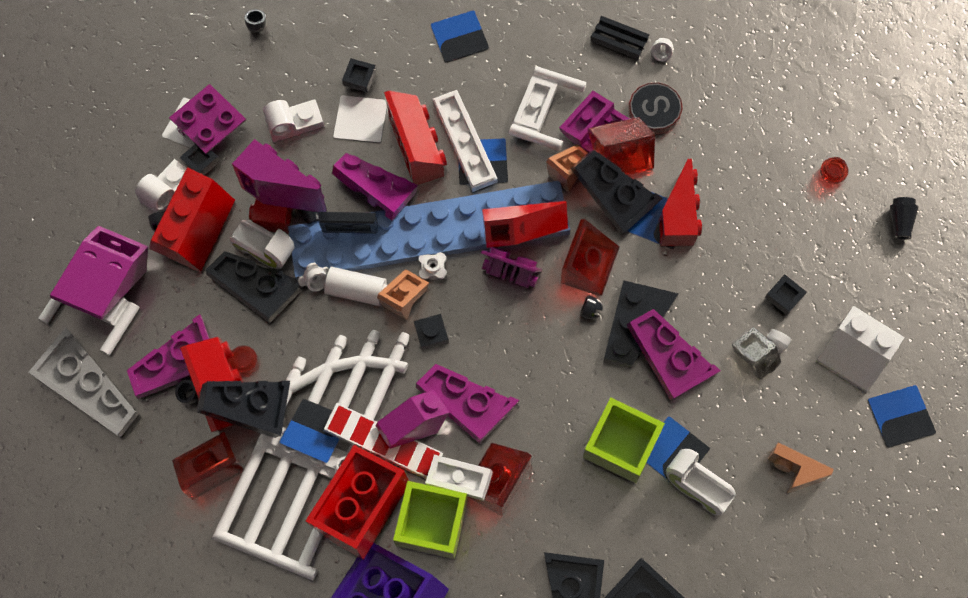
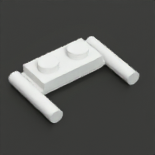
M536 66L513 124L510 127L509 135L561 151L563 141L540 134V130L557 91V86L561 85L584 93L587 82Z
M122 297L105 315L102 321L114 326V328L100 348L101 352L110 356L139 310V306L128 302ZM50 299L38 320L48 325L62 303Z

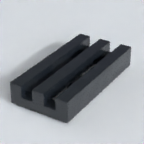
M601 16L595 31L591 35L590 41L639 60L650 34ZM600 33L615 38V41L600 35ZM625 42L627 44L637 47L638 49L632 48L622 43Z
M319 212L318 222L323 233H378L376 213Z

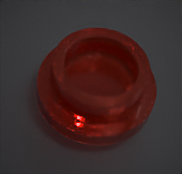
M839 157L826 159L820 168L822 178L831 184L843 182L849 172L846 162Z
M243 345L232 350L233 357L229 359L232 369L237 368L240 374H247L256 367L258 357L251 347Z

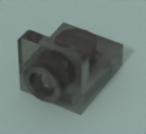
M752 328L732 344L734 352L753 367L755 376L759 379L775 371L778 365L781 364L777 346L755 328Z

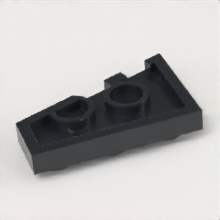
M595 150L587 153L570 168L620 234L630 229L663 199L657 193H652L643 186L644 184L637 179H632L621 171L620 167Z
M226 251L205 269L208 277L269 323L306 287L299 285L298 276L293 278L283 274L281 270L275 268L271 270L259 266L255 261Z
M623 280L603 362L632 368L642 350L626 324L652 309L664 318L679 293Z
M290 381L205 382L202 384L197 413L270 437H279L282 434Z
M544 552L553 598H600L604 560Z
M640 558L605 598L684 597L643 558Z

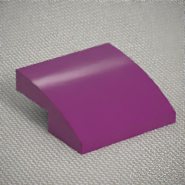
M592 91L559 129L573 144H578L587 153L595 150L609 160L636 129V122L616 111L613 102Z

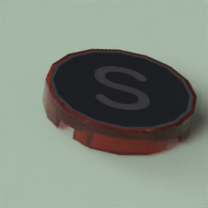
M656 82L638 87L631 96L628 109L629 117L636 122V127L642 128L650 134H662L676 126L681 117L683 107L682 100L677 91L669 85Z

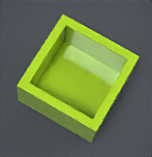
M610 397L584 450L583 458L637 484L665 423Z
M407 481L393 538L396 547L455 559L468 502L467 493Z

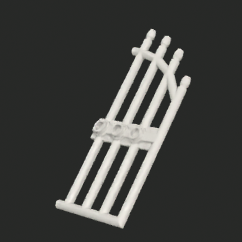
M372 330L360 355L340 359V356L342 354L341 351L345 348L347 338L339 335L333 344L334 348L331 349L326 362L302 376L300 373L305 368L306 359L298 357L286 381H290L287 404L292 393L315 381L316 383L308 400L319 404L333 372L353 369L338 401L339 404L348 408L366 367L379 368L384 370L364 413V416L374 420L395 371L404 374L407 370L408 363L400 360L405 351L404 347L409 342L410 335L405 332L399 335L396 341L397 344L394 346L389 358L373 357L374 346L379 340L380 333ZM283 427L281 436L276 438L260 434L211 539L313 581L318 569L309 565L323 536L314 528L312 529L299 561L286 557L282 553L318 473L332 479L353 445L350 444L347 452L335 448L329 461L325 463L280 444V440L287 429ZM266 452L281 459L245 537L242 539L228 533V530ZM293 463L306 468L307 471L271 550L255 544V541L289 467Z

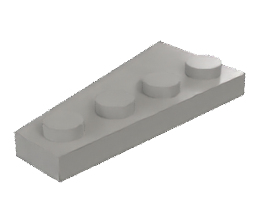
M66 327L28 372L119 438H121L139 415Z

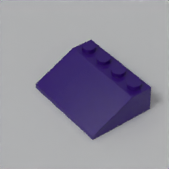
M373 543L364 559L356 558L331 598H444L449 588L432 574Z

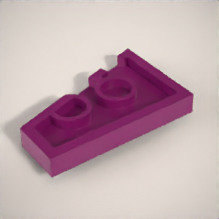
M345 153L333 165L332 169L333 176L354 192H362L368 197L367 202L373 207L380 206L386 211L385 216L391 221L414 197L418 188L417 184L408 181L406 178L392 174L379 166L372 165L348 153Z
M654 309L626 324L670 400L721 371L702 357L701 352L695 346H690L679 336V332Z
M200 314L182 331L178 330L170 336L172 339L163 346L152 350L127 370L137 399L179 384L183 380L191 379L180 347L210 339Z
M437 364L416 382L415 387L421 393L435 390L449 411L448 416L479 444L519 404L518 399L500 395L493 388L486 385L482 387L468 381L467 377Z

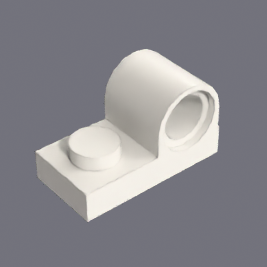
M315 99L289 107L288 103L284 100H277L268 103L263 108L264 117L273 143L324 127Z
M174 159L157 178L152 174L143 177L135 190L140 203L153 213L165 212L187 168Z
M434 455L425 483L430 486L467 493V497L484 501L493 472L488 468Z

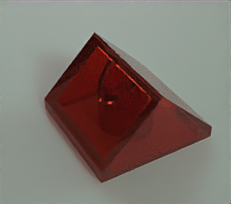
M639 117L588 128L593 150L620 167L621 171L626 175L654 169L655 134Z
M580 219L562 267L561 283L597 296H602L620 246L586 219Z
M225 432L172 460L180 488L192 500L239 475L244 470Z
M491 442L478 465L491 469L493 472L484 501L475 498L471 499L503 516L531 467L532 455L528 452Z

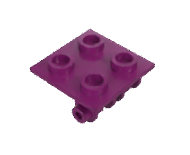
M210 84L169 117L177 126V131L182 136L187 135L205 154L210 152L246 121V118Z
M491 247L490 251H481V254L491 257L490 260L485 259L482 265V269L486 270V274L500 278L506 263L502 275L503 280L506 279L510 266L513 265L514 268L510 282H514L520 268L515 284L525 288L530 286L535 288L538 277L534 276V273L542 272L541 268L536 267L537 261L525 257H517V260L510 258L511 252L497 247Z

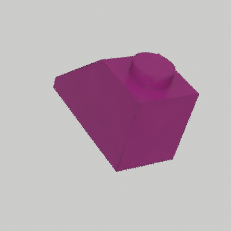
M435 390L410 397L379 420L375 426L391 449L438 433L449 411Z

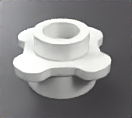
M439 252L436 255L427 254L419 256V262L421 263L419 276L422 279L436 280L445 278L447 275V271L444 269V263L446 262L445 254ZM435 264V267L431 268L430 265Z
M310 263L307 265L304 275L299 277V285L307 286L311 291L322 290L325 288L329 268H322L316 263Z

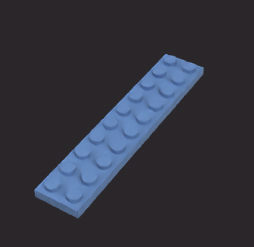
M559 181L405 206L392 221L385 216V210L369 212L376 213L378 222V233L376 234L323 233L318 221L310 224L304 223L288 226L289 236L295 246L292 252L295 278L303 276L307 265L310 263H316L322 268L328 267L330 269V267L349 271H358L417 261L421 255H436L441 252L446 256L487 249L482 209L564 201L561 184ZM568 221V229H565V230H562V231H559V232H555V233H552V234H549V235H546V236H542V237H539V238H536V239H533V240H529V241H534V240H540V239H546V238H552V237H558V236L569 235V234H570L569 221Z

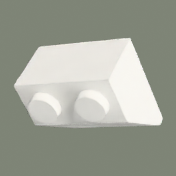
M853 306L816 362L867 393L905 337Z

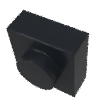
M350 58L342 79L343 86L368 92L377 71L376 65Z
M196 144L180 157L182 163L188 168L203 175L220 162L219 157L212 150L205 154Z
M784 274L766 294L765 298L788 315L806 295L807 291Z
M441 314L414 321L421 350L449 343Z

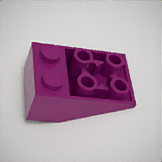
M254 139L232 163L241 188L262 204L313 212L327 211L321 183L312 175L305 176L302 174L298 166L291 160L286 159L284 161L277 156L278 154L275 149L267 143L262 145Z
M97 226L80 244L51 292L50 298L102 320L146 273L148 246Z

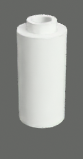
M330 267L325 281L324 292L327 295L381 306L377 296L387 286V279Z

